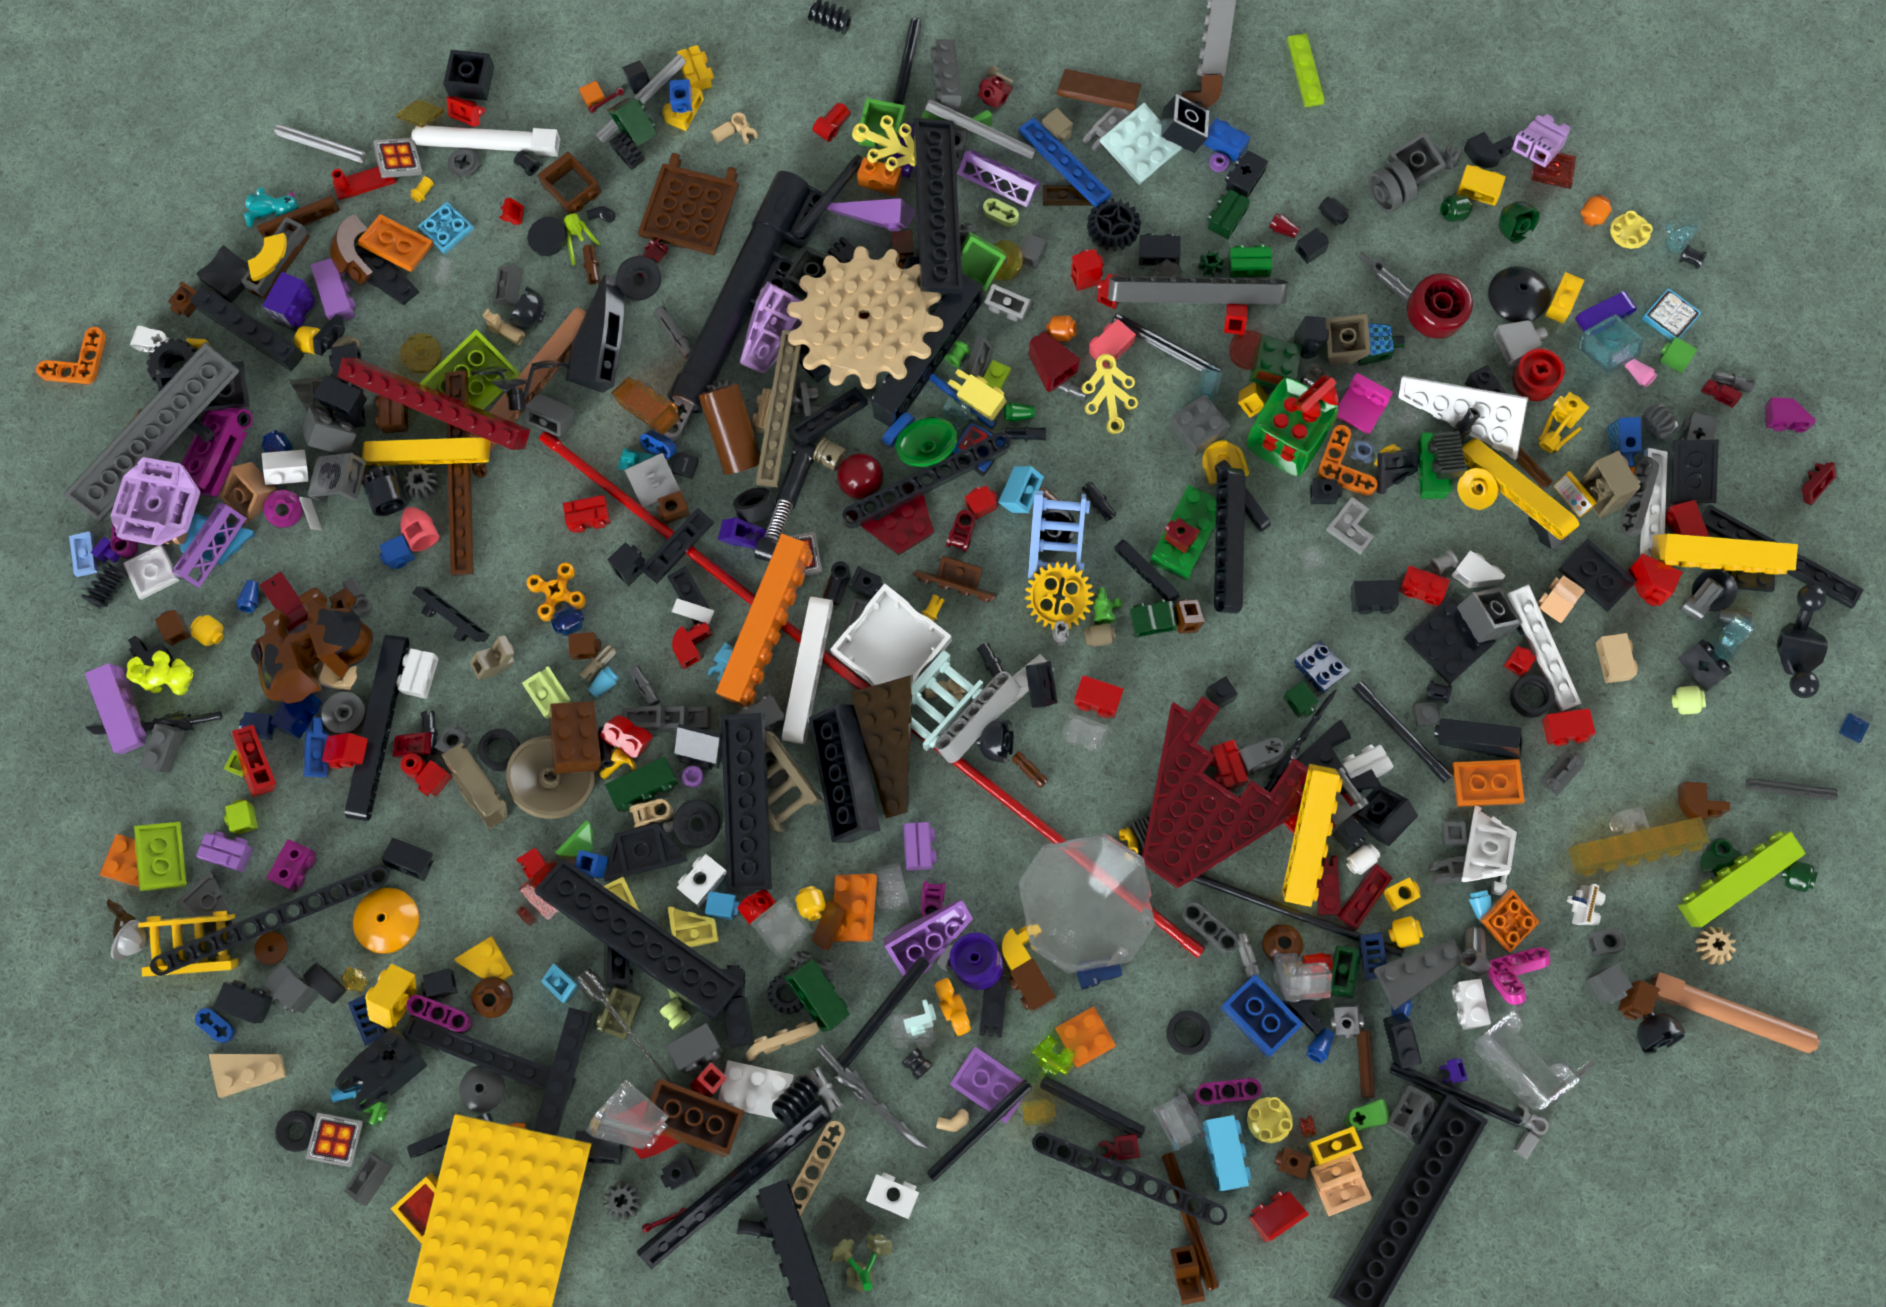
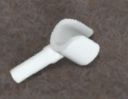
M1502 875L1500 882L1493 881L1491 894L1502 895L1505 892L1508 875Z

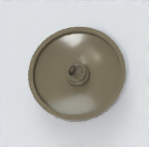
M550 735L535 737L521 744L511 755L506 769L507 790L515 804L528 814L544 819L566 817L579 810L590 797L594 785V771L554 774Z

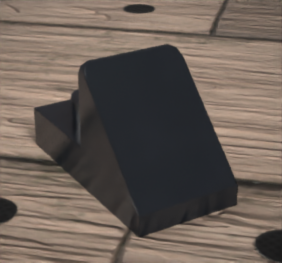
M1288 997L1283 1003L1314 1035L1318 1034L1325 1027L1322 1024L1323 1020L1315 1012L1311 1013L1309 1011L1320 997Z

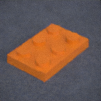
M380 214L359 238L358 245L412 272L432 248L433 241Z
M1519 759L1454 762L1452 764L1457 807L1523 804L1525 802Z
M835 875L833 901L845 909L846 912L833 942L872 941L877 875Z

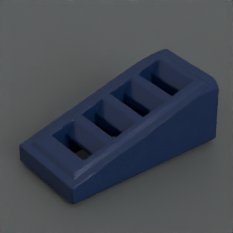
M1382 932L1358 935L1365 980L1377 979L1374 972H1369V968H1376L1386 964ZM1377 940V945L1366 946L1365 942ZM1369 950H1379L1378 954L1367 955ZM1380 958V962L1368 964L1369 959Z
M366 995L349 1001L348 1005L365 1046L382 1036L385 1033V1029L377 1023L364 1027V1024L371 1022V1020H369L368 1016L363 1019L361 1018V1015L368 1013L367 1007L358 1009V1006L366 1003ZM378 1028L379 1032L367 1036V1032Z

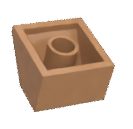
M252 462L231 467L219 497L226 505L247 518L244 524H247L264 510L266 498L278 489L274 485H265L264 474Z

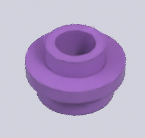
M1215 153L1211 156L1209 165L1212 170L1223 172L1229 166V158L1223 153Z

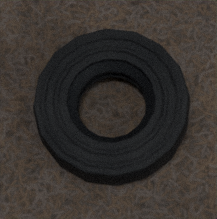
M300 1110L291 1111L282 1116L275 1130L276 1140L279 1145L285 1150L292 1152L306 1150L309 1146L315 1123L314 1117L308 1112ZM296 1122L302 1123L305 1127V1133L299 1140H293L289 1136V1128Z

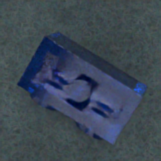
M312 693L300 702L288 704L282 702L270 723L280 731L300 739L307 730L312 718L318 712L322 702Z

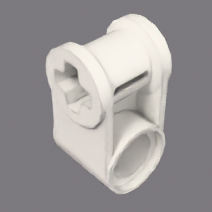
M137 326L130 346L139 351L143 350L144 352L153 353L155 346L159 347L162 341L167 343L169 338L160 330Z

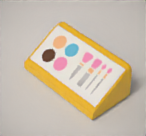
M1568 471L1553 486L1578 517L1588 513L1597 503L1571 471Z

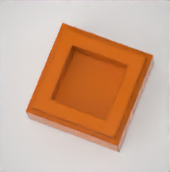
M597 81L579 88V92L587 107L605 99Z

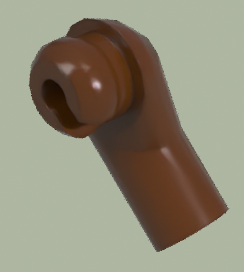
M473 463V474L479 478L485 477L487 474L486 463Z

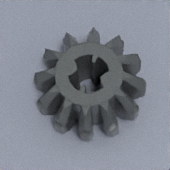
M1661 403L1651 405L1641 416L1647 431L1652 436L1655 435L1657 439L1670 437L1677 430V418L1674 417L1673 412L1669 411L1668 407H1664Z
M420 464L418 469L412 466L413 471H405L407 477L402 478V482L405 484L403 489L405 492H408L411 498L416 497L421 501L423 495L426 499H429L428 493L436 494L434 488L439 486L438 476L431 467L425 468L424 465Z
M618 1181L616 1184L617 1190L613 1186L608 1187L612 1194H604L603 1197L609 1199V1202L604 1203L603 1207H611L607 1215L612 1216L615 1213L614 1220L619 1221L622 1216L624 1221H628V1212L633 1217L637 1216L633 1208H642V1205L636 1203V1200H640L643 1197L642 1195L634 1196L639 1188L634 1186L630 1189L631 1182L627 1181L623 1188L622 1182ZM626 1195L624 1199L628 1200L627 1204L619 1207L621 1203H618V1198H623Z

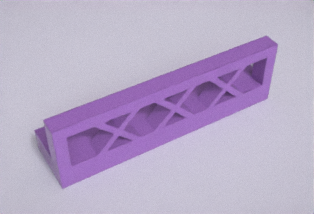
M972 149L965 152L957 172L958 175L1025 207L1029 206L1034 192L1041 185V182ZM967 162L974 165L976 173L969 174L964 171ZM984 171L990 172L994 181L990 183L985 182L981 173ZM1003 179L1009 181L1011 189L1008 191L1002 190L999 181ZM1024 188L1029 191L1026 200L1019 198L1017 189Z
M218 503L171 573L200 588L247 518L228 505ZM229 514H232L238 518V521L233 527L227 528L226 519ZM224 532L225 540L223 543L215 545L214 536L216 533ZM212 549L213 558L208 562H203V552ZM200 567L201 575L197 581L188 576L193 568Z

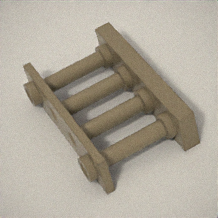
M766 731V754L773 752L777 758L775 763L767 769V780L780 769H785L789 774L788 780L768 795V805H771L793 786L798 787L802 792L800 794L801 797L777 816L769 806V827L774 832L783 833L786 829L782 822L805 804L810 803L817 806L824 800L774 732Z

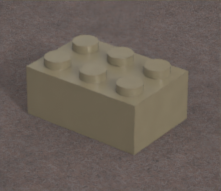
M1619 451L1597 460L1580 481L1583 487L1596 500L1597 503L1593 509L1599 519L1621 510L1640 488L1638 477L1631 472L1627 459Z

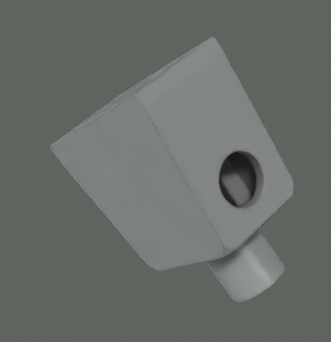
M1529 320L1500 325L1493 334L1509 368L1518 364L1527 352L1540 349L1542 346L1541 340L1548 338L1545 327L1534 329Z

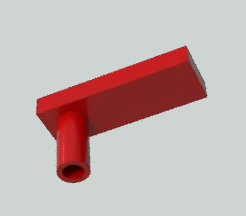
M379 166L349 176H345L341 169H335L331 173L339 201L396 183L395 177L381 178Z

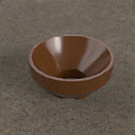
M1281 924L1271 927L1265 933L1262 947L1270 961L1278 965H1288L1300 957L1303 950V940L1295 928ZM1285 936L1290 939V948L1282 949L1279 947L1278 939Z
M499 977L484 978L473 989L471 996L472 1005L476 1012L484 1017L496 1018L502 1016L512 1005V989L505 980ZM486 993H492L495 996L496 1002L494 1005L488 1006L484 1003L483 997Z

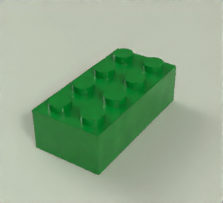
M1189 484L1170 521L1173 520L1175 522L1179 517L1194 529L1200 530L1198 538L1188 551L1183 553L1164 539L1166 534L1164 530L1150 560L1151 564L1186 581L1189 580L1216 527V497ZM1179 529L1177 530L1179 534H1183L1182 531H1180Z

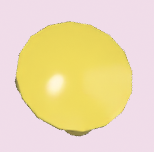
M1627 211L1625 214L1616 217L1610 227L1613 240L1620 246L1630 249L1640 248L1645 245L1650 239L1653 230L1651 224L1637 215L1635 211Z
M1277 1097L1258 1099L1251 1105L1247 1114V1124L1250 1132L1262 1142H1280L1288 1136L1293 1126V1119L1289 1108Z

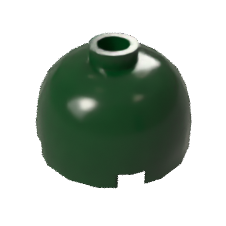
M1516 201L1504 207L1500 213L1498 223L1501 234L1512 243L1521 242L1527 238L1522 235L1529 230L1533 232L1536 228L1540 212L1533 205L1525 201Z

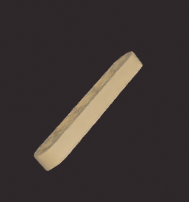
M831 1121L826 1125L791 1189L793 1195L798 1187H804L807 1190L808 1195L804 1200L800 1201L795 1198L797 1204H802L801 1209L799 1210L798 1208L800 1216L844 1138L845 1128L838 1121ZM838 1125L841 1135L834 1136L832 1142H836L835 1147L828 1142L822 1141L824 1136L829 1139L831 1132L828 1131L829 1128H834ZM822 1145L828 1146L830 1149V1155L826 1159H821L817 1155V1150ZM810 1166H815L819 1170V1175L814 1180L806 1176V1170Z

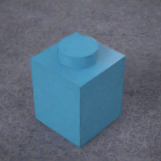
M709 891L705 914L707 917L734 920V915L739 913L737 907L740 905V902H737L735 895Z

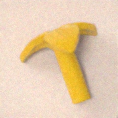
M614 746L616 750L612 754L611 760L615 764L612 767L604 768L599 774L603 779H606L624 763H627L632 771L636 770L634 759L622 752L618 746Z

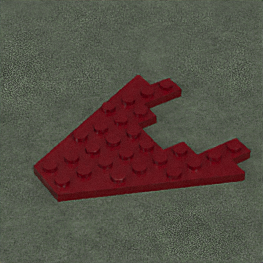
M1203 696L1191 713L1175 702L1170 706L1141 859L1142 865L1177 889L1298 815L1303 795L1301 786L1306 781L1308 767L1293 758L1270 793L1251 781L1240 798L1206 776L1203 772L1215 755L1197 744V742L1220 708Z

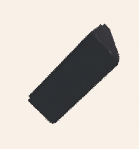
M1051 661L1027 665L1025 668L1032 707H1046L1058 703Z

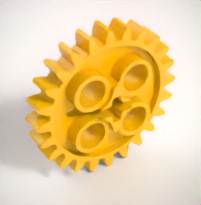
M1059 561L1056 562L1055 567L1048 563L1047 570L1041 566V574L1033 573L1036 580L1029 579L1028 581L1032 587H1026L1025 589L1031 593L1025 596L1026 600H1031V603L1026 607L1034 609L1030 615H1038L1036 622L1044 620L1043 627L1050 623L1051 630H1054L1055 624L1058 621H1064V625L1067 623L1069 629L1072 626L1071 622L1078 626V618L1086 619L1083 612L1090 613L1091 611L1087 605L1094 603V601L1088 599L1094 596V592L1088 591L1093 584L1085 583L1089 576L1082 578L1083 570L1076 572L1075 564L1071 569L1068 568V562H1065L1063 567H1060ZM1064 577L1065 582L1062 595L1065 598L1061 599L1058 614H1055L1057 597L1054 594L1058 593L1061 578ZM1054 578L1057 582V587L1054 589L1048 588L1045 584L1046 579ZM1074 582L1078 586V591L1070 593L1067 591L1066 585ZM1043 599H1050L1053 607L1051 609H1044L1041 601ZM1070 603L1074 611L1066 614L1062 610V605Z

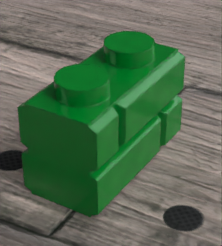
M1260 244L1254 247L1236 245L1230 248L1228 255L1229 277H1269L1272 271L1271 247H1265V245Z

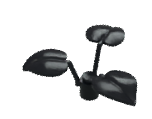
M553 360L532 363L527 380L506 379L504 372L507 371V368L501 366H487L474 369L471 375L497 374L501 376L502 379L492 380V384L506 392L509 410H524L525 397H528L534 371L540 368L563 366L568 369V364ZM526 384L524 392H522V388H515L516 386Z

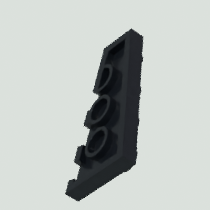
M359 245L354 247L357 255L373 272L367 281L369 284L382 290L385 294L403 305L419 294L417 288L392 262Z

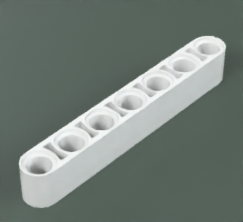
M810 597L783 727V741L798 744L806 743L810 725L809 717L812 715L832 615L833 600Z

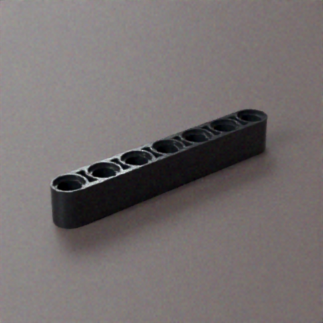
M1225 466L1221 467L1217 473L1214 607L1217 612L1237 614L1243 606L1245 472L1242 469Z

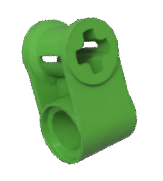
M1381 1099L1348 1112L1345 1116V1124L1347 1128L1354 1126L1356 1131H1360L1369 1127L1386 1124L1391 1116L1385 1100ZM1361 1117L1362 1121H1360L1359 1123L1354 1122L1353 1118Z

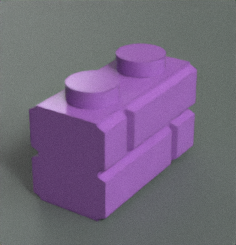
M930 822L903 824L906 870L933 869V863H937L936 850L931 848V842L935 841V828H930Z
M215 831L214 834L205 833L202 845L199 847L196 855L197 858L243 873L253 850L252 847L247 845L248 841L235 837L234 840L227 839L228 835L219 831Z

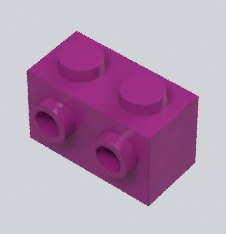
M287 839L266 879L296 892L297 889L304 885L306 880L305 874L308 869L314 866L317 853Z

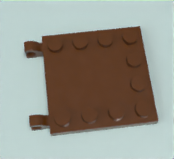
M672 152L669 164L662 163L638 235L639 237L655 241L660 237L659 242L715 256L739 188V184L736 182L738 173H736L737 168L728 167L724 179L680 168L682 159H679L680 154Z

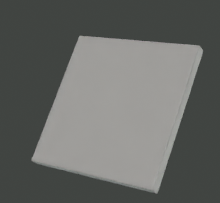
M663 453L625 470L642 507L657 502L660 497L680 491Z

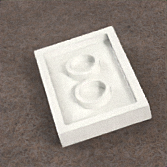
M727 1061L724 1074L727 1079L722 1083L718 1101L745 1110L744 1112L777 1119L772 1112V1103L790 1086L794 1075Z

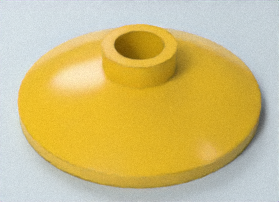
M1483 468L1467 470L1458 481L1459 497L1466 506L1472 509H1485L1491 506L1497 499L1499 492L1497 480L1492 473ZM1479 484L1483 486V491L1478 488Z

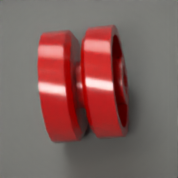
M1547 349L1531 350L1521 358L1512 376L1513 387L1521 397H1527L1530 401L1548 399L1563 380L1565 374L1564 364L1560 357Z

